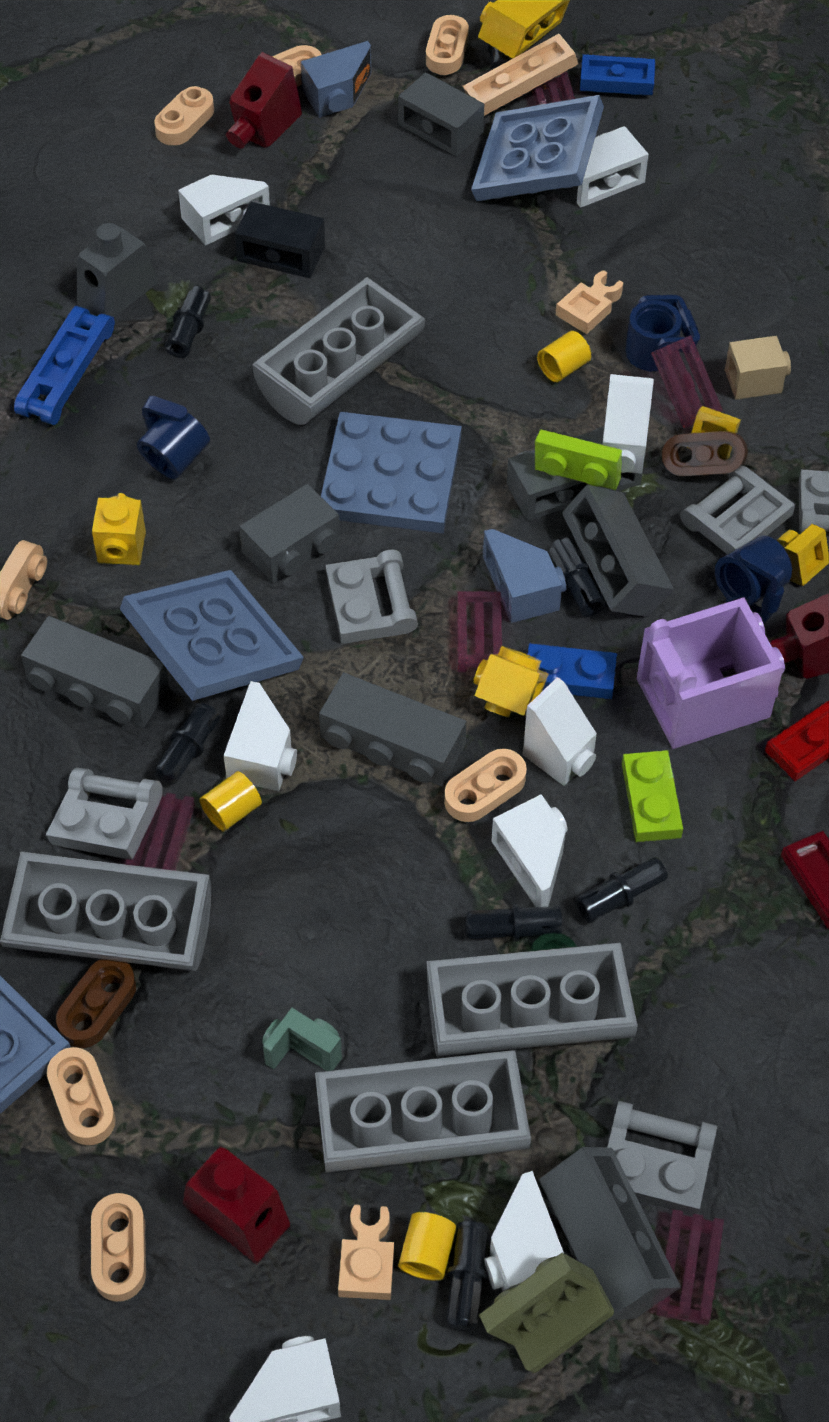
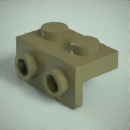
M562 1252L558 1256L541 1262L537 1266L535 1273L517 1287L500 1293L494 1300V1304L479 1314L487 1333L514 1345L525 1369L536 1373L612 1317L614 1309L593 1269Z

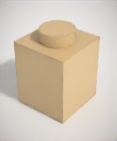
M777 336L729 343L725 372L735 400L782 393L785 377L790 375L791 361L788 352L782 351Z

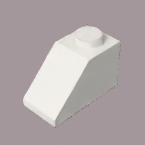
M625 126L595 137L583 183L578 186L577 204L580 208L645 183L648 153Z
M209 175L178 190L181 218L205 246L235 232L251 201L270 206L269 187L262 181Z
M610 374L602 445L622 450L621 473L642 474L653 378Z
M558 677L527 705L523 756L565 786L576 774L579 777L583 776L593 765L596 759L594 749L597 733L566 684Z
M250 681L224 753L226 778L236 771H240L254 786L279 791L284 776H291L294 771L297 749L291 748L290 729L260 683Z
M542 795L493 818L491 840L535 907L549 906L563 855L565 833L568 830L562 813L556 807L550 808Z
M533 1171L522 1174L491 1237L490 1257L484 1259V1264L488 1273V1279L494 1290L502 1288V1291L517 1287L535 1273L537 1266L541 1262L558 1256L563 1252Z
M311 1336L296 1337L284 1342L282 1349L272 1351L229 1417L230 1422H322L341 1417L340 1402L326 1339L314 1341Z

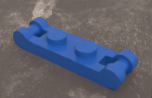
M74 306L18 393L14 404L15 413L25 417H30L33 414L39 416L42 422L56 425L61 417L64 404L103 341L111 337L115 326L114 317L102 313L95 316L90 314L86 308ZM40 394L47 396L45 401L38 399Z

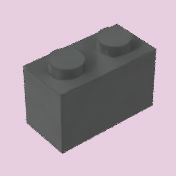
M425 72L398 96V125L457 157L483 133L485 104Z
M308 483L239 526L242 553L272 584L285 576L295 574L303 564L319 554L329 552L340 541L339 514Z

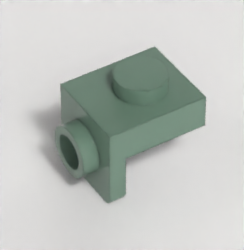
M294 1008L290 1009L282 1021L279 1019L274 1020L262 1039L265 1064L272 1069L277 1067L290 1048L326 1071H333L342 1059L341 1038L336 1029L322 1019L316 1018L313 1021Z

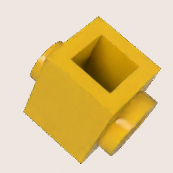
M118 493L117 496L111 498H98L92 527L98 563L140 565L146 534L141 500L127 497L124 493Z
M501 646L498 654H490L488 660L483 659L479 664L474 677V684L478 685L474 696L486 700L484 708L496 714L509 717L511 711L526 716L527 705L542 692L549 673L539 670L541 660L520 651Z

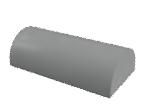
M366 277L254 362L252 366L255 380L266 400L281 416L292 423L304 425L420 335L425 327V318Z
M20 852L0 943L3 947L196 971L203 956L211 908L210 876Z
M621 943L427 961L430 1018L437 1057L633 1038L636 1036L637 1021Z
M515 1050L315 1073L325 1173L530 1149L531 1136Z

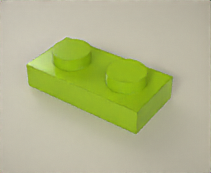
M540 429L535 440V470L543 471L553 476H562L585 482L592 486H600L612 490L617 489L621 479V449Z
M668 750L623 754L622 768L635 842L681 838L683 825Z

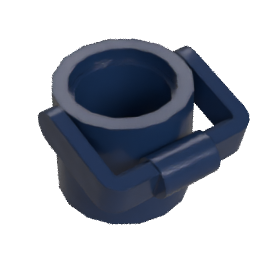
M647 295L639 299L638 305L632 309L629 317L625 348L626 357L632 365L649 372L661 371L670 367L675 362L677 352H691L695 350L700 340V334L683 298L678 295ZM681 331L685 337H680Z
M149 396L142 408V416L148 430L137 441V448L143 458L154 469L164 476L176 480L210 443V437L202 424L187 412L186 407L156 396Z
M761 535L718 560L715 565V577L719 589L726 597L725 603L744 597L753 613L757 612L760 615L763 624L773 613L778 611L784 594L783 586L788 584L792 576L790 558L778 541L770 536ZM763 599L761 607L755 604L756 602Z

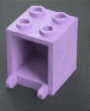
M743 597L670 621L660 619L652 623L650 627L645 628L637 681L672 749L770 718L775 698L778 697V687L782 673L785 671V664L777 647L772 648L769 643L760 615L757 612L753 613ZM732 668L735 669L737 674L724 678L721 673Z

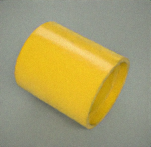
M576 331L567 332L537 354L540 369L553 382L561 381L591 360V350L588 343Z
M236 771L199 799L201 807L209 820L223 832L262 804L257 789L240 771Z
M427 1212L413 1213L410 1218L398 1267L403 1272L417 1278L432 1281L442 1280L445 1275L456 1225L451 1220L437 1214Z

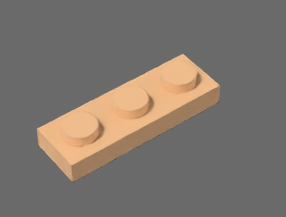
M557 34L465 84L463 89L465 94L485 104V116L578 65L577 57L562 36Z

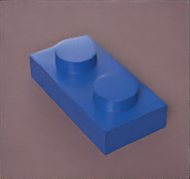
M583 54L580 91L653 95L655 59Z
M529 643L528 655L541 660L539 670L549 673L543 690L558 677L566 684L572 695L612 699L617 653Z

